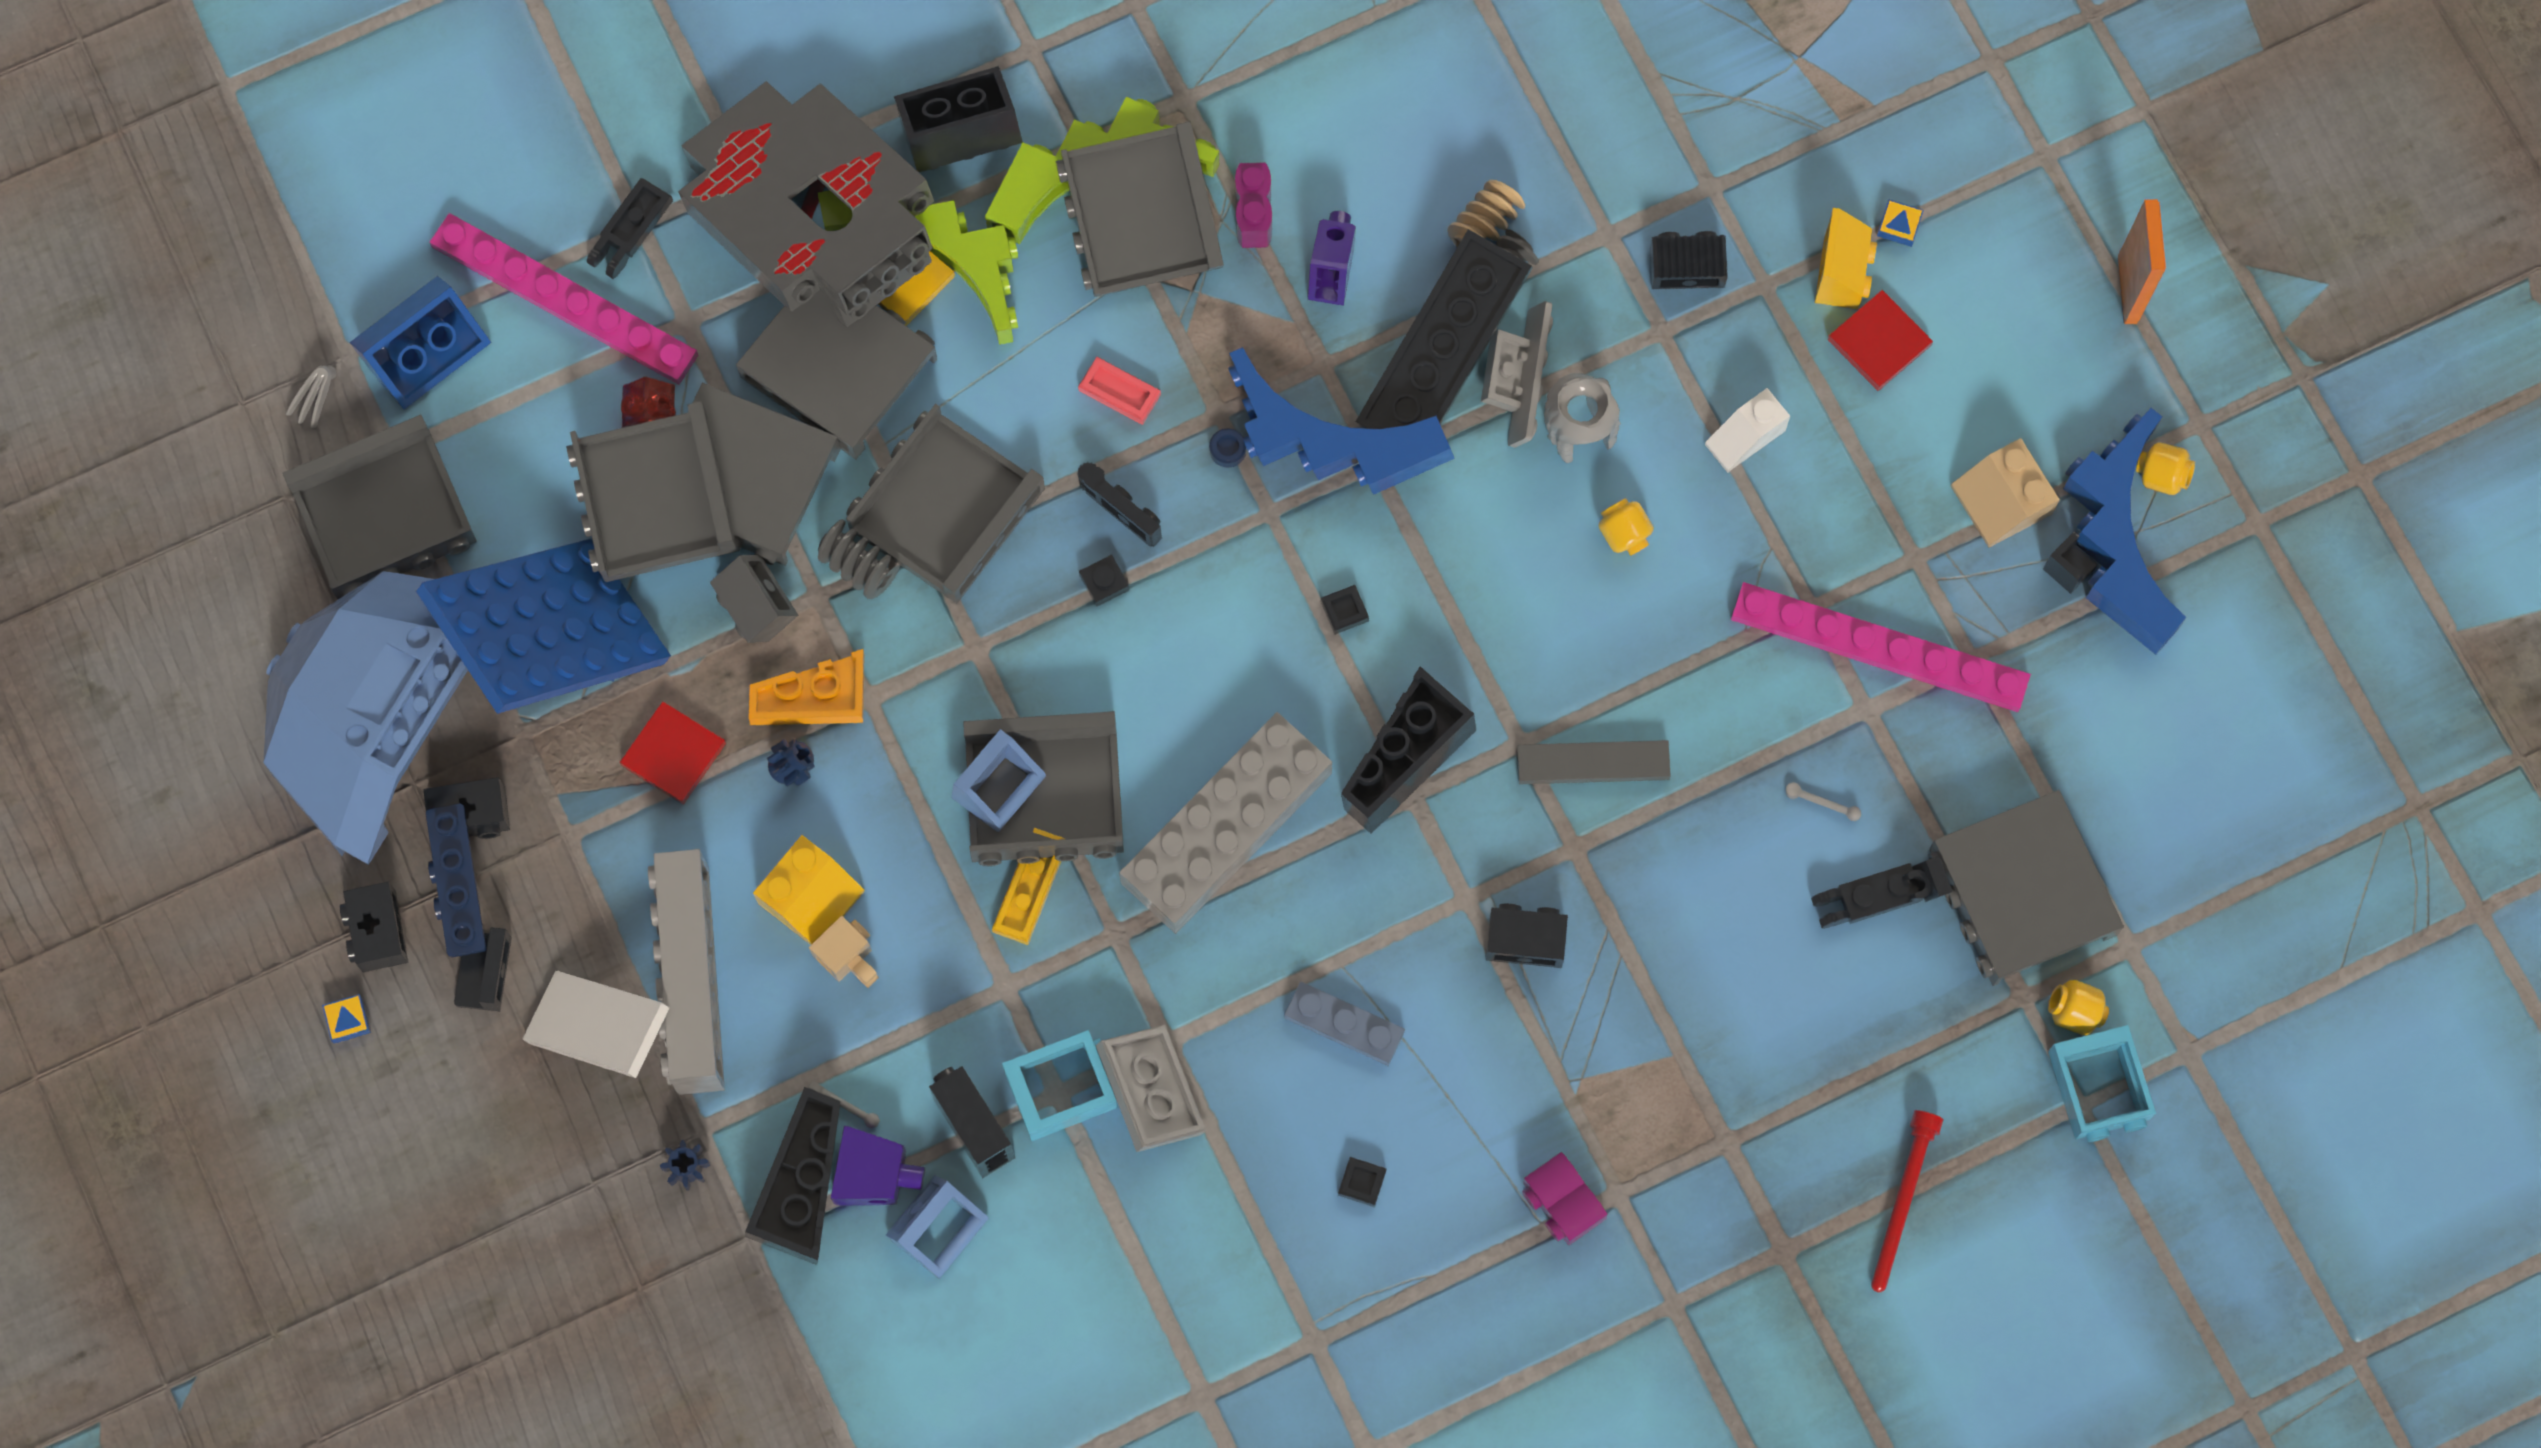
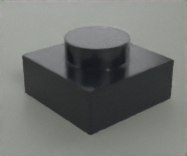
M1112 554L1079 571V576L1096 607L1129 591V585Z

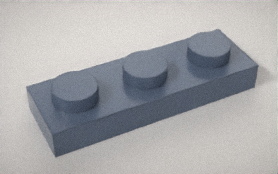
M1301 981L1284 1015L1285 1019L1387 1066H1389L1405 1032V1029Z

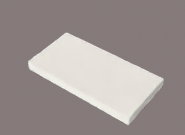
M555 971L523 1040L531 1045L636 1078L667 1015L669 1007L655 1000Z

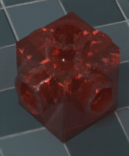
M646 376L623 385L621 401L622 428L676 416L675 385Z

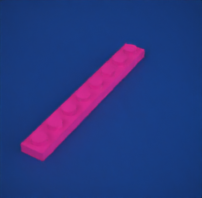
M451 213L447 215L430 240V245L433 249L680 385L699 356L696 349Z
M1746 582L1742 584L1731 618L1732 621L2015 712H2019L2031 675Z

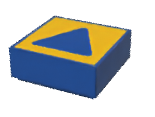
M1889 199L1877 236L1912 247L1924 210Z
M360 994L322 1005L330 1038L334 1044L371 1033L363 999Z

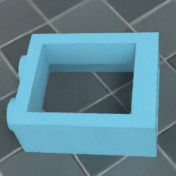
M2128 1025L2054 1044L2048 1051L2075 1140L2087 1137L2088 1142L2099 1141L2110 1137L2109 1131L2123 1127L2125 1133L2138 1131L2148 1126L2146 1121H2149L2156 1114ZM2117 1050L2136 1111L2085 1123L2067 1062Z
M1089 1030L1002 1063L1031 1141L1118 1108L1114 1092L1096 1048V1045L1101 1040L1100 1038L1092 1040ZM1084 1047L1103 1096L1040 1120L1022 1071Z

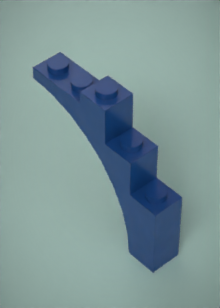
M1243 347L1229 353L1234 365L1228 367L1236 387L1243 385L1248 395L1247 398L1242 399V402L1251 421L1244 424L1248 436L1242 439L1250 457L1258 456L1263 466L1297 452L1306 473L1313 470L1319 481L1357 464L1353 466V469L1361 487L1368 484L1374 495L1455 459L1437 416L1411 425L1385 429L1349 428L1325 422L1295 408L1274 392L1255 370Z
M2150 408L2143 417L2137 413L2123 429L2127 435L2120 443L2113 440L2100 456L2092 451L2085 460L2078 457L2065 472L2069 478L2063 489L2090 510L2076 527L2080 531V537L2076 545L2102 565L2088 582L2092 588L2086 599L2157 655L2181 627L2186 616L2165 597L2149 574L2137 548L2131 522L2130 491L2135 466L2143 446L2163 417L2153 408Z

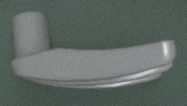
M320 365L315 368L294 397L286 411V415H292L307 391L310 390L300 412L298 423H304L308 411L318 394L311 420V428L315 429L318 425L330 382L336 377V369L330 365Z

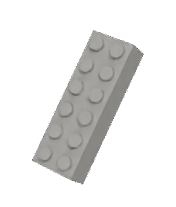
M1276 712L1119 872L1121 884L1170 930L1177 934L1332 774V761L1284 717Z
M700 849L654 853V866H648V880L650 889H654V895L657 898V903H651L650 905L652 925L656 926L657 934L659 935V940L653 941L655 964H659L660 972H662V978H656V995L658 1001L669 1007L659 1029L660 1039H664L665 1047H667V1053L661 1054L662 1075L667 1077L668 1085H673L678 1095L725 1091L709 867Z

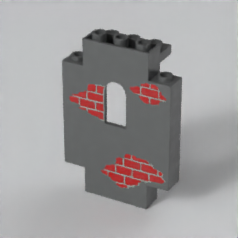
M766 81L681 145L690 167L699 175L678 191L687 213L791 312L808 302L814 294L821 290L830 299L838 320L848 328L855 321L863 318L869 310L886 297L893 295L900 286L914 275L921 273L932 262L929 251L933 247L926 228L915 218V216L923 213L929 205L935 202L927 180L821 83L794 104H791ZM818 179L852 210L853 216L846 227L837 231H826L819 227L791 199Z

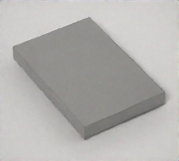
M1165 1025L1102 1040L1096 1045L1136 1152L1200 1136L1206 1132Z

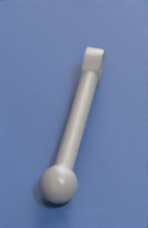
M1794 782L1786 787V795L1790 799L1798 797L1843 813L1851 821H1857L1861 817V810L1856 806L1848 808L1803 791L1799 784Z
M811 1081L809 1084V1089L841 1101L840 1107L864 1120L867 1127L875 1128L878 1126L880 1119L877 1114H868L814 1081Z

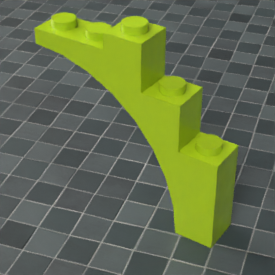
M1125 97L1108 133L1093 122L1086 121L1082 123L1074 119L1056 156L1042 145L1034 144L1031 146L1023 142L985 215L986 227L991 228L1005 225L1007 237L1014 236L1015 242L1021 244L1036 219L1055 200L1069 191L1067 181L1060 183L1056 161L1062 160L1061 150L1067 149V151L1172 128L1173 126H1160L1159 110L1152 103L1144 99L1133 100ZM1196 139L1195 142L1202 173L1214 177L1220 165L1219 150H1216L1215 146L1206 140Z
M830 190L818 192L825 230L837 231L846 227L852 219V210ZM954 200L929 205L923 213L915 216V218L926 228L933 247L930 251L960 275L978 296L992 321L999 345L1014 342L1012 329L1018 328L1014 306L1007 307L1005 295L1011 294L1007 273L1014 272L1012 259L1018 258L1014 236L1007 237L1005 225L968 232L964 212L957 213Z

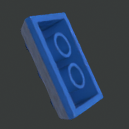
M436 276L349 343L402 409H405L492 342L453 288L439 276Z

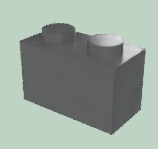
M759 555L738 556L710 581V584L717 593L716 598L723 608L727 609L736 623L735 628L738 634L748 643L769 642L799 616L765 561Z

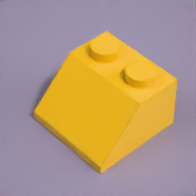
M1839 208L1832 209L1824 235L1815 303L1858 310L1862 297L1869 298L1872 276L1866 275L1867 263H1874L1877 242H1870L1871 227Z
M801 835L757 887L753 895L762 908L812 945L841 916L844 917L865 890L832 857Z

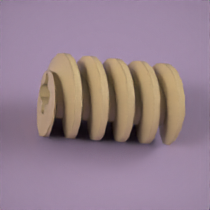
M1488 180L1484 184V190L1475 194V201H1471L1466 205V212L1459 213L1456 219L1457 222L1451 223L1447 231L1456 247H1458L1468 229L1483 238L1487 237L1497 241L1499 234L1495 227L1501 230L1508 229L1509 225L1503 217L1506 216L1509 219L1515 220L1518 214L1513 205L1520 209H1525L1524 200L1518 192L1505 183L1497 180Z

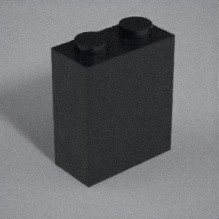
M963 1066L956 1070L953 1067H949L938 1073L933 1078L935 1083L929 1086L934 1102L982 1179L1015 1159L1010 1141Z

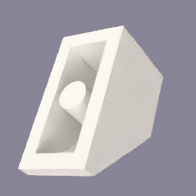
M1766 388L1738 408L1705 442V446L1728 473L1785 432L1790 415L1769 389Z

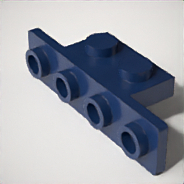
M462 804L429 809L426 811V820L433 861H428V870L432 884L436 883L438 897L433 899L437 920H442L447 955L453 958L484 952L486 950V942L465 808Z

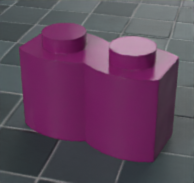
M1265 162L1240 163L1235 174L1237 239L1242 248L1268 247L1272 238L1271 173Z
M1562 1152L1524 1178L1523 1184L1526 1189L1522 1191V1194L1534 1210L1540 1207L1547 1215L1549 1220L1545 1222V1225L1557 1242L1564 1239L1568 1245H1571L1607 1219L1608 1214Z

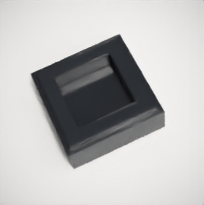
M1356 585L1320 598L1334 635L1369 622L1368 613Z
M1350 1157L1338 1196L1375 1207L1387 1169Z

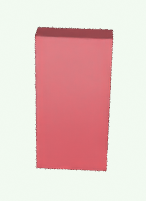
M1099 357L1095 358L1078 386L1079 391L1141 425L1144 424L1161 396V390Z

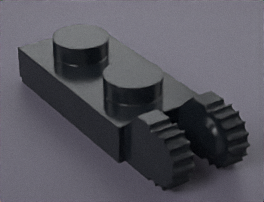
M640 178L601 231L600 238L589 253L586 263L594 268L597 267L607 255L611 245L618 249V251L609 262L605 274L612 279L616 278L626 266L629 257H633L673 202L672 196L647 180Z
M1087 462L1080 465L1077 472L1080 488L1083 491L1085 490L1088 496L1148 546L1154 547L1162 539L1161 526L1159 525L1161 523L1160 519L1148 508L1144 507L1141 510L1132 503V496L1123 487L1117 484L1115 487L1110 485L1105 480L1104 470L1096 467V464Z
M1911 863L1841 884L1838 888L1812 896L1813 906H1825L1831 902L1841 900L1845 909L1823 916L1819 920L1821 928L1825 929L1846 922L1852 924L1921 902L1923 898L1916 901L1909 898V895L1919 891L1918 881L1916 879L1903 881L1902 879L1904 874L1913 871Z

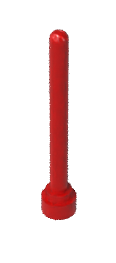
M1914 1110L1910 1122V1127L1913 1128L1911 1135L1914 1136V1140L1871 1282L1872 1289L1878 1293L1883 1292L1887 1287L1929 1141H1934L1935 1135H1940L1944 1121L1940 1116L1929 1112Z

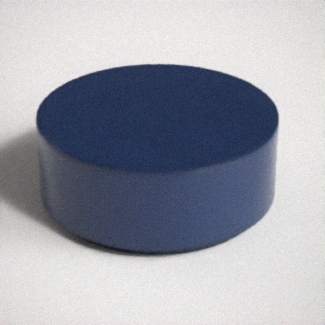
M1230 428L1217 431L1212 436L1209 444L1212 460L1219 466L1226 468L1239 465L1246 456V446L1242 439L1244 436L1239 431Z

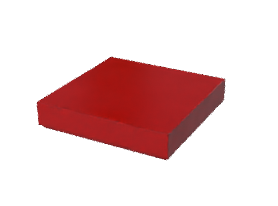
M1883 290L1828 336V341L1877 391L1882 389L1931 347L1933 343L1929 336Z
M662 701L621 759L620 764L684 805L724 748L726 742L718 735Z

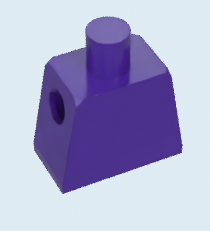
M1333 211L1330 213L1329 220L1323 219L1319 221L1310 263L1308 300L1344 306L1356 226L1350 224L1351 216L1344 211Z
M844 1126L831 1200L834 1205L839 1206L896 1205L900 1187L922 1190L925 1167L905 1164L906 1149L904 1145L849 1126Z

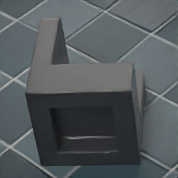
M2075 531L2050 555L2043 568L2046 573L2070 594L2098 565L2076 545L2080 535Z

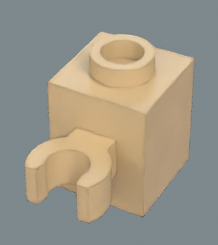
M841 916L809 947L812 956L838 982L850 971L867 988L879 978L876 975L877 972L863 960L872 951L867 941L870 934L855 919L849 923Z

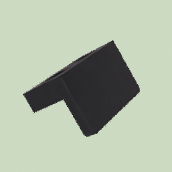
M490 927V933H484L486 950L461 956L454 1004L457 1007L498 1012L501 1010L512 937L506 929Z

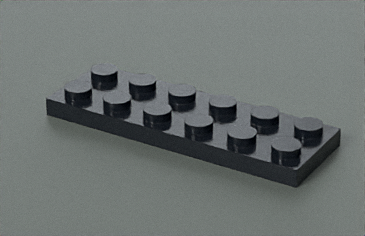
M1468 229L1355 422L1366 429H1385L1407 426L1437 416L1441 425L1531 272L1532 265Z

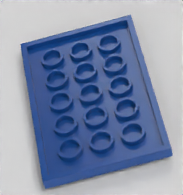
M592 538L422 582L416 590L497 714L664 665L671 657L619 579L605 582L599 571L593 572L588 552L595 549Z

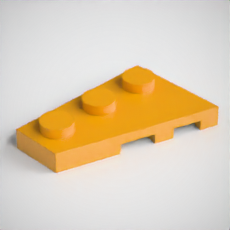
M864 649L851 652V656L834 662L831 659L817 663L818 667L799 673L791 671L750 684V725L863 723Z

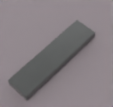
M1669 740L1522 744L1517 746L1519 785L1670 780L1671 777Z

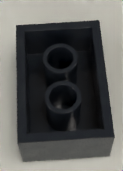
M999 66L894 96L902 129L916 170L919 173L1023 143L1016 112Z

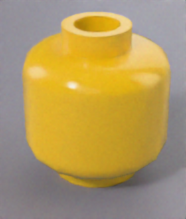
M2158 442L2148 452L2142 451L2138 459L2136 472L2142 474V483L2145 488L2168 495H2176L2181 489H2188L2194 474L2195 461L2190 460V454L2186 449Z
M1624 498L1601 512L1603 518L1600 520L1598 527L1613 552L1621 553L1627 550L1631 556L1649 545L1646 538L1652 534L1654 527L1639 502H1628Z
M2069 980L2063 985L2059 984L2053 990L2049 999L2048 1011L2052 1014L2055 1025L2080 1035H2088L2096 1027L2101 1028L2109 1015V1007L2105 1005V996L2102 990L2078 980Z

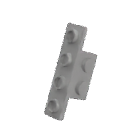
M1547 301L1528 310L1524 338L1498 329L1495 331L1489 344L1481 402L1512 412L1508 446L1514 448L1531 441L1537 430V420L1535 417L1537 404L1543 392L1541 377L1548 358L1546 350L1547 337L1553 325V318L1551 316L1552 303Z

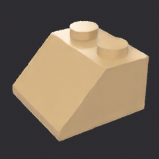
M2021 438L1989 454L1951 484V488L1988 548L2052 515L2060 501Z

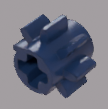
M783 739L771 747L774 754L767 758L769 761L768 770L775 781L788 787L792 783L799 786L811 778L808 771L815 767L813 764L814 755L805 743L797 742L796 739L788 743Z
M681 1140L680 1148L674 1151L670 1148L665 1149L669 1159L668 1162L660 1164V1168L662 1171H672L667 1180L671 1186L675 1185L679 1180L688 1191L690 1190L691 1182L695 1180L705 1182L701 1172L702 1168L710 1166V1162L707 1159H698L703 1151L701 1145L698 1144L691 1150L686 1142ZM688 1157L693 1165H689L687 1172L682 1173L679 1167L676 1166L682 1165L683 1158Z

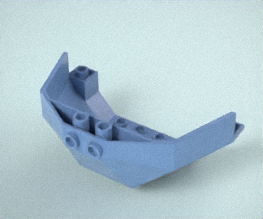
M386 571L381 572L314 614L302 624L296 623L287 636V647L281 656L276 655L271 660L266 674L270 677L267 688L263 763L271 775L341 856L346 852L368 865L389 833L384 825V821L397 784L468 671L416 592L422 582L433 579Z

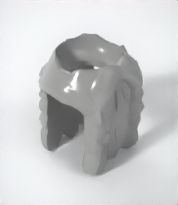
M1570 373L1560 378L1547 394V402L1544 407V422L1549 433L1547 437L1553 445H1557L1558 454L1565 463L1573 461V445L1588 444L1603 439L1606 448L1611 449L1617 441V434L1621 423L1619 421L1620 409L1611 394L1608 380L1594 378L1582 373ZM1585 395L1587 396V405L1593 418L1589 421L1580 422L1571 417L1567 406L1570 400L1576 396Z

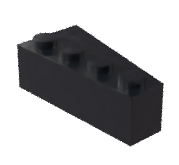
M1421 666L1413 676V682L1406 693L1403 692L1397 702L1396 709L1390 719L1377 734V739L1372 748L1364 755L1341 792L1344 810L1370 834L1476 732L1474 713Z
M804 1087L745 1230L746 1238L812 1264H818L841 1101Z

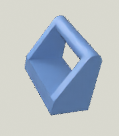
M1000 729L953 784L951 798L992 829L999 832L1043 781L1046 774L1012 737ZM1006 758L1028 775L998 811L994 813L976 794V791Z
M934 1175L885 1236L940 1279L989 1218L948 1181ZM952 1199L971 1216L934 1262H932L914 1244Z

